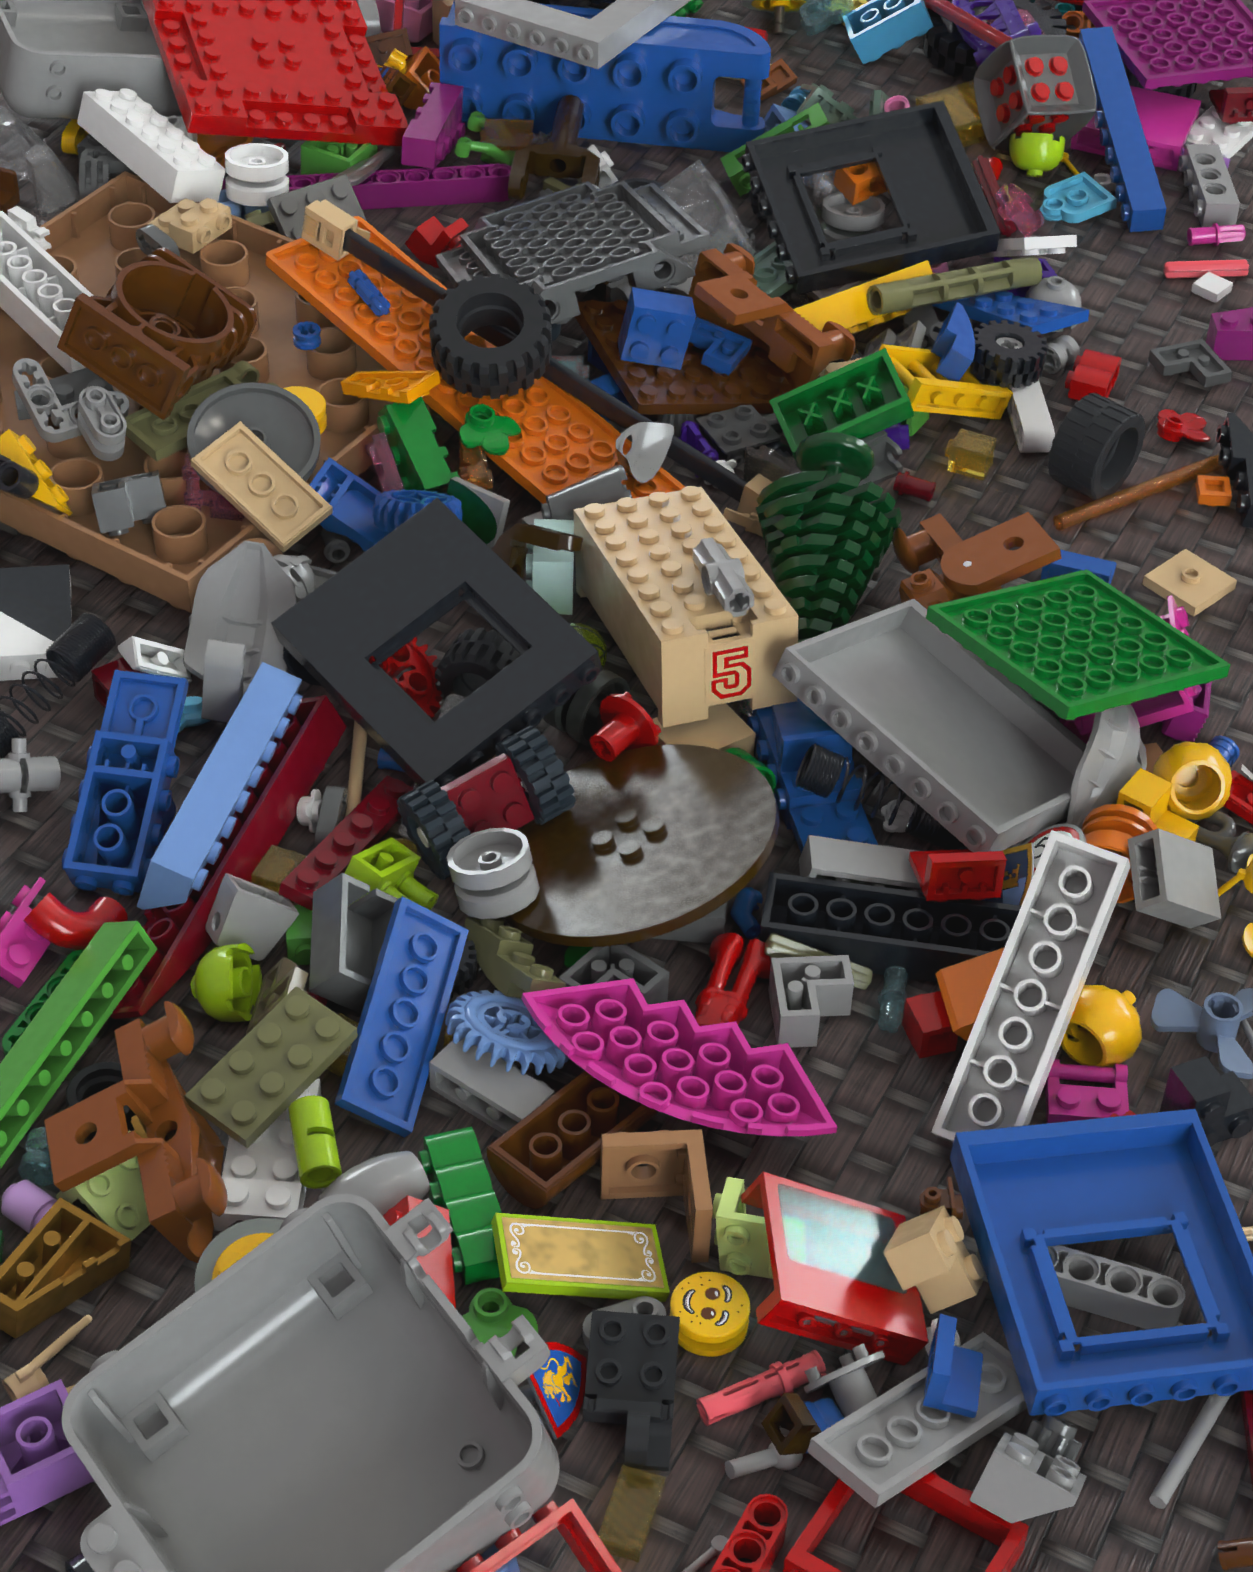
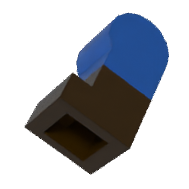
M784 1393L761 1424L779 1455L808 1453L811 1438L839 1422L844 1417L831 1398L811 1402L802 1401L798 1393ZM780 1428L790 1431L786 1438L781 1433Z

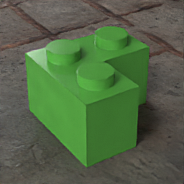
M306 140L301 145V175L341 173L376 154L378 145H371V143L355 144Z

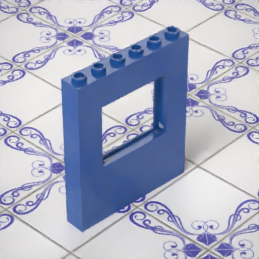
M1196 1109L955 1133L950 1161L1030 1416L1042 1414L1059 1416L1068 1411L1085 1409L1102 1411L1111 1406L1128 1404L1145 1406L1153 1401L1170 1399L1187 1401L1196 1396L1213 1394L1230 1396L1239 1391L1253 1390V1254ZM1173 1233L1206 1323L1077 1337L1047 1247ZM1208 1330H1211L1213 1334L1210 1337H1207L1209 1333ZM1080 1344L1079 1350L1075 1352L1073 1345Z

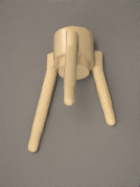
M85 1315L30 1363L2 1380L3 1386L12 1401L49 1385V1381L41 1367L91 1323V1315ZM75 1385L66 1388L68 1394Z

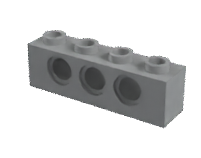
M1186 144L1184 155L1179 157V171L1183 172L1184 186L1189 189V200L1194 204V215L1199 218L1201 227H1212L1214 223H1218L1219 226L1236 225L1240 202L1219 145Z

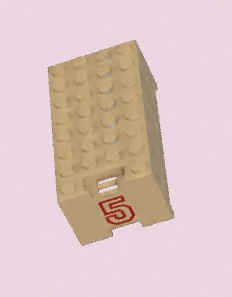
M687 486L679 491L667 493L654 492L645 497H625L617 500V502L606 504L591 503L583 508L573 509L574 535L583 537L581 552L575 551L576 592L580 598H588L658 708V721L662 728L709 719L708 707L750 699V708L755 710L797 701V697L772 675L785 648L798 643V614L702 487ZM713 538L716 543L722 544L731 559H740L744 569L745 581L754 594V606L747 611L746 615L733 617L729 611L723 609L715 595L708 596L705 593L701 572L693 561L692 549L700 543L701 539ZM731 625H732V627H728V628H722V629L712 630V631H708V632L706 631V630H710V629H716V628H721V627H726V626H731ZM736 633L738 634V636H733V637H728V638H722V639H717V640H713V639H712V638H715V637H721V636H726V635H731V634H736Z

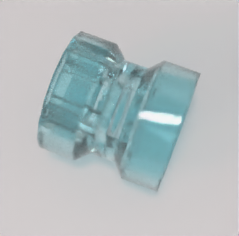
M45 1127L35 1128L27 1135L24 1146L26 1153L23 1154L20 1161L19 1175L24 1180H29L37 1186L53 1185Z

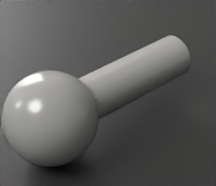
M771 1441L768 1449L726 1461L725 1472L730 1479H734L773 1466L780 1470H793L802 1462L803 1454L779 1455Z

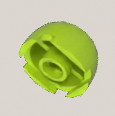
M1022 133L1021 138L1016 139V135L1011 134L1009 143L1011 160L1017 168L1026 171V176L1043 177V172L1053 170L1061 162L1066 138L1060 136V141L1053 140V134Z
M246 943L224 945L212 949L201 959L195 975L191 979L192 994L197 998L202 1009L209 1016L221 1022L250 1021L252 1017L250 1011L252 1005L256 1003L262 985V974L259 964L252 965L249 955L255 953Z

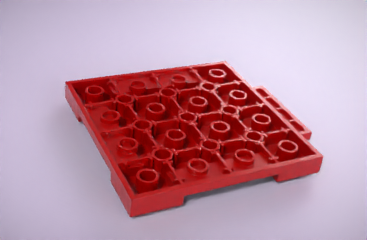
M142 0L188 133L402 146V137L408 127V122L396 94L388 92L365 38L368 27L356 0Z

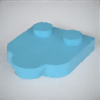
M1082 172L1044 189L1040 216L1048 221L1063 220L1067 223H1080L1115 209L1117 198L1086 172Z

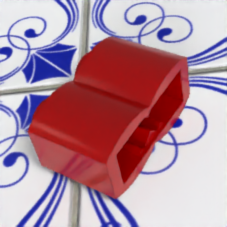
M1086 349L1082 356L1077 355L1073 371L1069 370L1065 381V388L1069 389L1068 398L1081 400L1082 397L1090 393H1097L1108 398L1119 376L1122 358Z

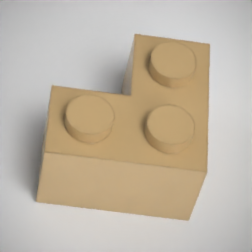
M944 1205L899 1224L883 1251L902 1290L904 1291L916 1286L930 1314L976 1296L984 1277L979 1259L975 1254H969L962 1241L964 1239V1232L960 1222L954 1215H949Z

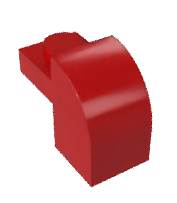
M433 216L415 228L405 242V245L420 261L439 268L435 255L461 247L460 235L466 231L469 225L461 217L445 228Z

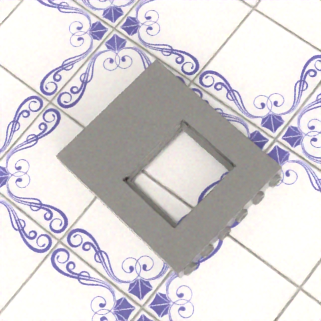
M455 0V25L599 69L691 0H616L591 19L528 0Z

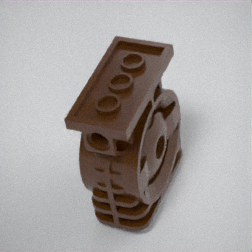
M158 248L150 255L145 256L140 262L130 264L122 269L106 297L93 295L89 297L85 293L77 296L57 348L153 414L165 420L171 415L175 403L189 393L191 386L210 378L214 369L222 368L226 363L232 361L235 356L244 351L255 328L257 317L254 309L247 302L166 248Z

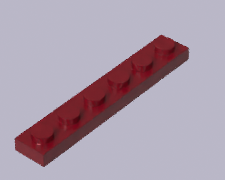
M387 775L281 882L278 894L312 911L313 892L342 872L345 873L352 856L374 846L402 817L397 809L399 807L397 805L398 798L414 790V788L406 785L401 780Z

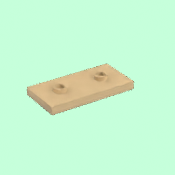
M241 421L191 459V466L283 553L333 513V507Z

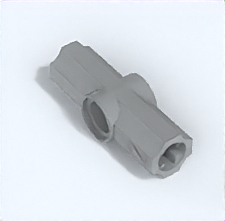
M713 538L701 539L700 543L692 549L693 561L701 572L705 593L708 596L715 595L723 609L729 611L733 617L746 615L747 611L754 606V594L745 581L744 569L740 559H731L722 544L716 543Z

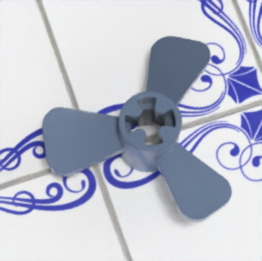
M1253 988L1242 989L1235 996L1224 992L1212 993L1206 997L1203 1008L1172 989H1163L1157 994L1150 1018L1151 1026L1156 1031L1196 1032V1040L1199 1045L1208 1051L1217 1053L1219 1067L1224 1073L1234 1071L1238 1078H1253V1063L1236 1041L1240 1022L1253 1016Z

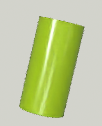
M321 1096L301 1097L292 1102L288 1108L300 1182L303 1186L311 1189L326 1188L337 1177L342 1175L328 1100Z

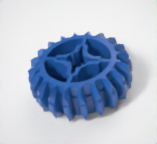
M401 489L384 491L376 495L375 503L373 504V517L376 527L391 533L436 498L448 507L461 521L463 510L461 509V501L452 495L437 493V491Z

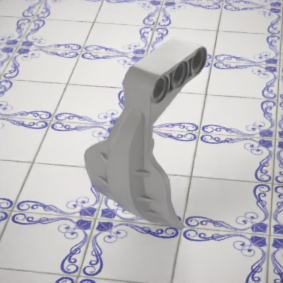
M244 540L220 560L209 566L198 583L183 664L188 671L203 680L202 719L228 723L262 662L284 672L287 670L283 659L284 646L279 642L271 622L296 604V594L291 579L264 543Z
M1022 689L1026 694H1028L1032 698L1031 694ZM1035 700V701H1036L1039 705H1041L1045 710H1047V711H1048V710H1051L1049 707H1047L1046 705H1044L1042 702ZM1131 704L1106 709L1103 712H1096L1090 738L1072 782L1067 824H1073L1082 829L1085 817L1093 809L1105 804H1116L1119 791L1140 768L1146 770V748L1140 738V725Z

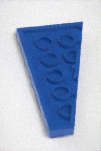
M1007 291L932 304L934 307L951 312L958 302L963 305L970 319L985 324L994 320L997 324L1001 320H1007L1008 324L1018 322L1021 327L1030 326L1032 327V332L1038 331L1041 335L1086 322L1089 318V309L1015 296Z

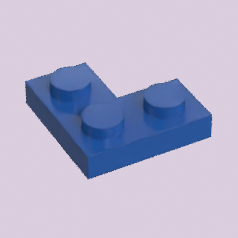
M698 317L695 319L689 342L693 343L695 347L706 350L701 364L710 367L716 373L730 375L747 355L753 341Z

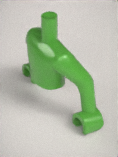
M479 111L472 112L468 119L467 128L474 132H479L482 128L490 130L497 136L499 141L487 138L486 142H477L467 137H461L455 146V155L467 158L470 151L482 153L481 161L489 164H506L511 166L518 147L507 129L501 123L485 118L484 114Z

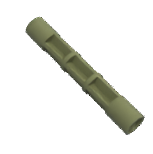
M1031 255L959 270L870 286L867 291V303L874 315H882L1039 284L1042 279V266L1039 259Z

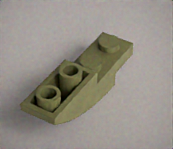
M466 917L464 925L469 930L468 940H472L475 944L477 961L487 978L505 996L522 998V993L566 987L565 982L553 975L554 970L552 968L535 963L536 958L531 956L534 944L521 937L522 931L504 926V920L501 918L476 919Z

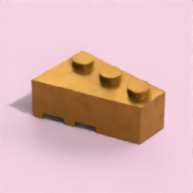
M60 1197L0 1266V1329L16 1339L128 1268L131 1239Z

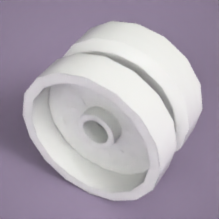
M248 143L229 148L225 152V169L228 174L225 178L226 197L230 201L246 206H268L266 202L269 198L289 192V178L286 176L289 172L288 152L283 148L264 143Z

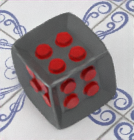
M1031 35L1008 40L997 47L983 61L974 75V93L983 131L990 147L996 150L1009 151L1011 134H1015L1016 139L1021 138L1022 133L1053 134V140L1060 141V136L1066 138V142L1077 134L1093 118L1096 112V93L1089 62L1082 43L1074 36Z

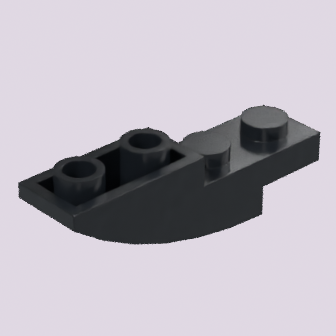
M1228 412L1224 424L1218 426L1216 433V442L1220 443L1221 447L1218 463L1220 466H1223L1224 477L1234 480L1233 488L1238 490L1236 512L1240 513L1242 527L1253 528V434L1235 413Z

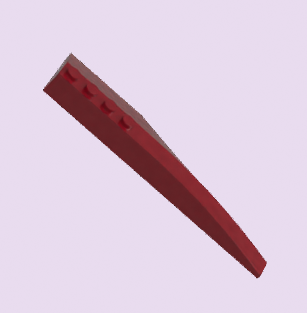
M326 695L304 698L295 715L288 713L286 717L290 719L288 728L282 739L275 737L273 742L277 743V747L270 762L262 761L260 766L264 770L256 788L248 787L247 792L251 794L243 812L235 811L233 817L237 818L229 838L221 837L219 843L223 844L215 864L207 863L204 868L209 870L201 890L196 891L193 889L186 903L145 910L144 915L148 920L146 925L142 927L157 947V951L110 1015L112 1019L142 1017L181 978L212 942L211 937L206 931V922L226 873L251 883H255L288 827L296 818L299 799L310 794V789L323 771L328 758L337 747L339 739L347 727Z

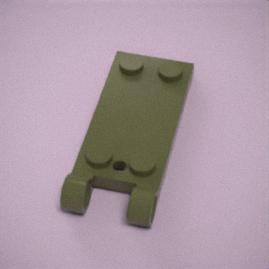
M247 361L237 362L232 368L191 386L189 393L175 403L171 415L165 420H162L146 408L124 417L127 423L126 436L156 462L187 448L189 422L195 410L207 397L231 385L258 383L259 371ZM268 383V384H271V385H274V386L279 387V386L276 385L275 383Z

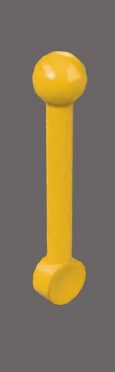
M1064 152L1061 162L1066 164L1074 176L1080 174L1070 162L1069 154Z

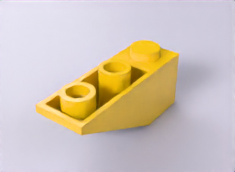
M10 429L0 435V454L32 470L39 479L38 489L30 498L61 513L68 514V516L73 514L66 503L69 500L67 494L58 484L54 485L49 478L53 475L52 471L44 461L38 460L33 452L36 451V447L26 435L19 436Z

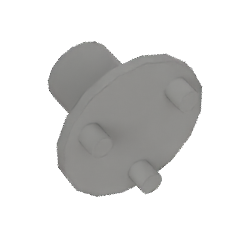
M864 1343L852 1348L857 1361L854 1362L851 1353H847L839 1357L842 1368L821 1377L817 1366L804 1371L809 1381V1384L803 1387L806 1394L829 1385L844 1418L877 1398L865 1368L884 1359L885 1355L883 1351L869 1355Z

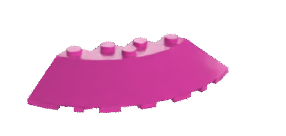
M634 978L522 993L521 999L534 1021L570 1060L605 1085L649 1108L699 1125L743 1134L813 1136L832 1134L837 1131L836 1123L788 1043L751 1048L736 1021L699 1026L685 1000L648 1005Z

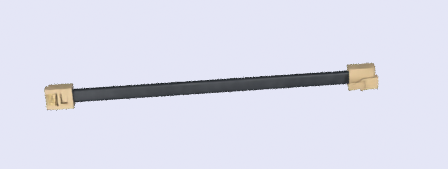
M325 199L321 202L316 200L305 207L306 215H304L301 238L337 261L350 253L433 307L437 300H442V294L446 291L445 289L369 241L371 232L357 227V219ZM498 325L482 326L472 331L495 347L506 345L517 337L513 332ZM552 357L549 365L545 367V373L542 377L625 430L639 422H653ZM673 435L666 456L738 501L737 511L725 508L723 514L725 519L746 527L745 531L762 536L761 525L755 508L759 506L756 499L763 488L771 484L772 481L758 474L751 481L747 482Z

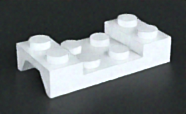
M317 1078L297 1099L311 1095L321 1096L320 1079ZM288 1108L248 1148L229 1136L222 1173L227 1190V1207L220 1217L212 1212L215 1231H224L237 1220L246 1221L255 1218L285 1220L292 1212L303 1208L307 1187L301 1184Z

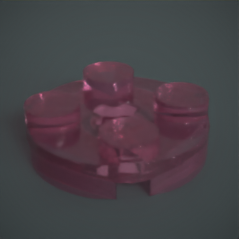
M1005 183L997 190L995 197L1000 204V207L997 209L998 213L1004 220L1008 222L1012 220L1024 236L1030 237L1044 225V217L1038 208L1034 212L1030 206L1033 200L1021 188L1012 183L1007 186V183Z

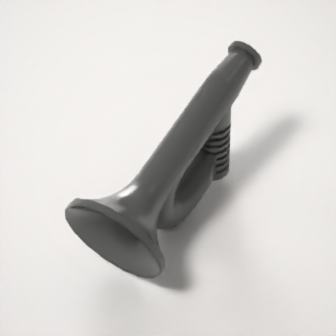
M1216 811L1209 818L1203 819L1219 826L1221 830L1214 832L1199 826L1196 841L1220 851L1228 862L1229 871L1237 873L1240 868H1244L1253 852V834L1247 831L1234 837L1236 834V824L1233 818L1221 811ZM1186 819V820H1189V821H1191V822H1193V823H1195V824L1200 821V820Z

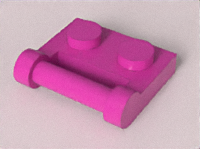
M1055 1059L1045 1083L1047 1123L1107 1118L1114 1113L1123 1116L1129 1111L1128 1066L1114 1064L1112 1068L1061 1064L1059 1059ZM1059 1079L1112 1083V1088L1060 1084Z

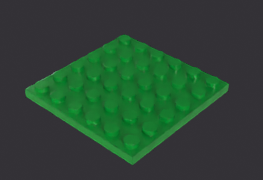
M1087 569L928 606L926 619L938 627L942 633L948 634L959 642L964 649L977 655L986 665L995 668L1006 676L1010 682L1017 684L1031 694L1033 699L1042 702L1053 710L1058 717L1065 720H1074L1077 717L1095 712H1103L1106 709L1129 705L1132 702L1155 698L1158 695L1181 691L1199 684H1207L1211 681L1227 677L1231 665Z

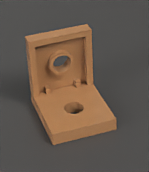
M702 1129L602 1134L599 1184L601 1200L683 1196L691 1262H708L713 1207ZM640 1164H649L646 1166H637Z

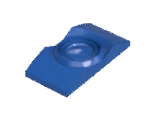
M328 457L309 484L333 507V513L323 520L320 525L326 531L347 536L366 552L389 534L387 531H382L374 525L373 504L375 503L376 495L381 492Z

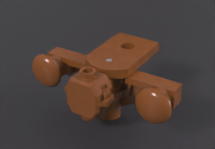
M1029 512L966 540H962L942 514L939 513L919 522L921 530L909 536H906L901 528H896L892 539L893 549L898 561L905 570L912 573L911 577L901 581L899 588L901 602L915 599L926 609L931 605L1002 589L1001 585L1062 558L1059 546ZM1012 547H1020L1016 550H1008ZM936 558L941 563L942 574L940 575L930 568L919 571V566Z

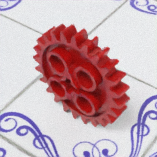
M416 636L379 666L432 719L434 714L441 708L439 702L442 700V692L437 690L435 684L437 682V679H435L437 667H433L432 664L437 659V656H427L425 652L428 649V645L417 646ZM373 656L369 659L370 664L375 661ZM408 668L413 669L411 671L404 672L399 679L396 678V676H398L403 670H406Z

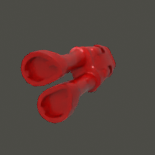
M724 933L713 938L709 948V957L714 966L705 989L700 992L695 1001L697 1007L695 1019L699 1026L734 1021L739 1025L747 1017V1003L757 978L769 979L772 957L764 953L765 942L751 939L744 953V940L737 933ZM744 954L743 962L732 990L724 991L733 968L738 966Z

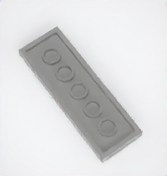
M984 1332L960 1346L983 1354L979 1403L975 1418L923 1406L927 1374L926 1367L811 1438L807 1452L869 1504L877 1508L1027 1409L1011 1354Z

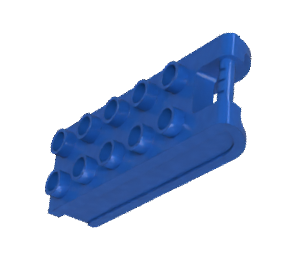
M455 0L448 17L441 18L439 24L440 83L463 86L461 122L465 123V127H467L471 113L479 111L484 114L485 118L501 123L507 131L551 135L558 101L566 95H573L580 98L585 107L578 138L732 152L746 144V142L765 133V122L759 115L762 80L769 77L771 48L759 34L744 26L722 20L669 16L601 68L595 69L455 25ZM542 4L587 19L593 18L604 10ZM716 78L745 79L742 115L715 110Z

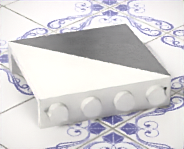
M69 564L0 568V681L21 680L22 673L34 671L35 660L47 659L46 649L72 625V587ZM40 661L37 663L38 673L47 678H58L48 662ZM27 674L24 679L38 678L34 674Z

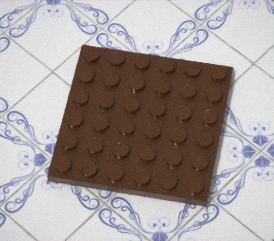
M596 300L578 302L581 315L575 316L576 320L632 409L642 415L710 414L740 405H752L758 413H774L769 400L793 390L777 365L768 358L769 354L767 351L754 344L751 345L750 351L730 375L716 373L710 367L701 364L706 350L695 347L691 342L688 343L681 370L620 360L618 337L628 302L623 300H616L614 302H599ZM696 314V318L698 317V318H701V319H703V320H705V321H708V322H710V323H713V322H711V321H709V320H707V319H705V318H703V317H701V316H699V315Z

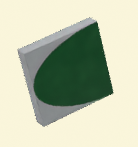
M459 477L450 478L447 495H452L461 501V509L463 510L462 522L491 549L503 533L510 500Z

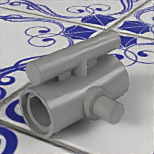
M11 738L12 752L8 753V758H0V793H9V797L13 800V812H27V798L31 797V792L58 790L61 780L60 765L55 756L30 757V752H27L26 738Z

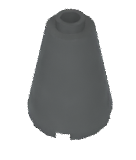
M622 465L613 466L547 495L546 503L541 504L543 519L574 520L573 509L583 508L591 503L606 504L617 502V500L625 497L632 498L631 491L627 490L625 484L622 485V480H627L624 467Z

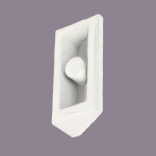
M134 636L118 645V651L133 670L154 675L186 678L188 683L192 681L190 671L183 664L184 649Z

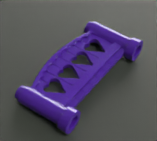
M952 0V4L980 20L996 19L991 26L1013 39L1022 36L1042 35L1037 21L1025 26L1013 0H974L972 2H968L969 0ZM978 6H989L980 15H975V11L972 10ZM956 25L964 41L976 51L973 53V57L977 67H979L996 48Z

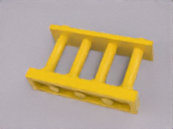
M882 344L879 349L880 351L886 348L901 382L909 389L907 395L913 411L1000 420L1013 395V392L1006 387L982 384L970 372V367L959 382L948 380L936 372L941 358L929 349Z

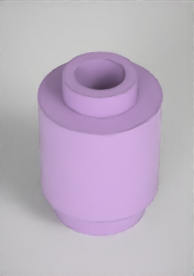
M22 1180L10 1185L3 1193L1 1212L6 1218L30 1233L56 1203L57 1199L31 1181Z

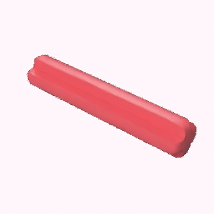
M1245 259L1172 261L1164 264L1163 272L1167 279L1201 278L1207 272H1211L1219 277H1245L1248 275L1249 264Z

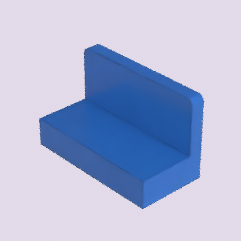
M940 1314L929 1350L923 1406L975 1418L978 1411L983 1354L978 1351L954 1346L957 1318Z

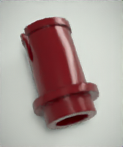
M909 471L905 473L899 472L893 490L898 491L900 496L907 494L930 502L935 492L936 482L911 476Z

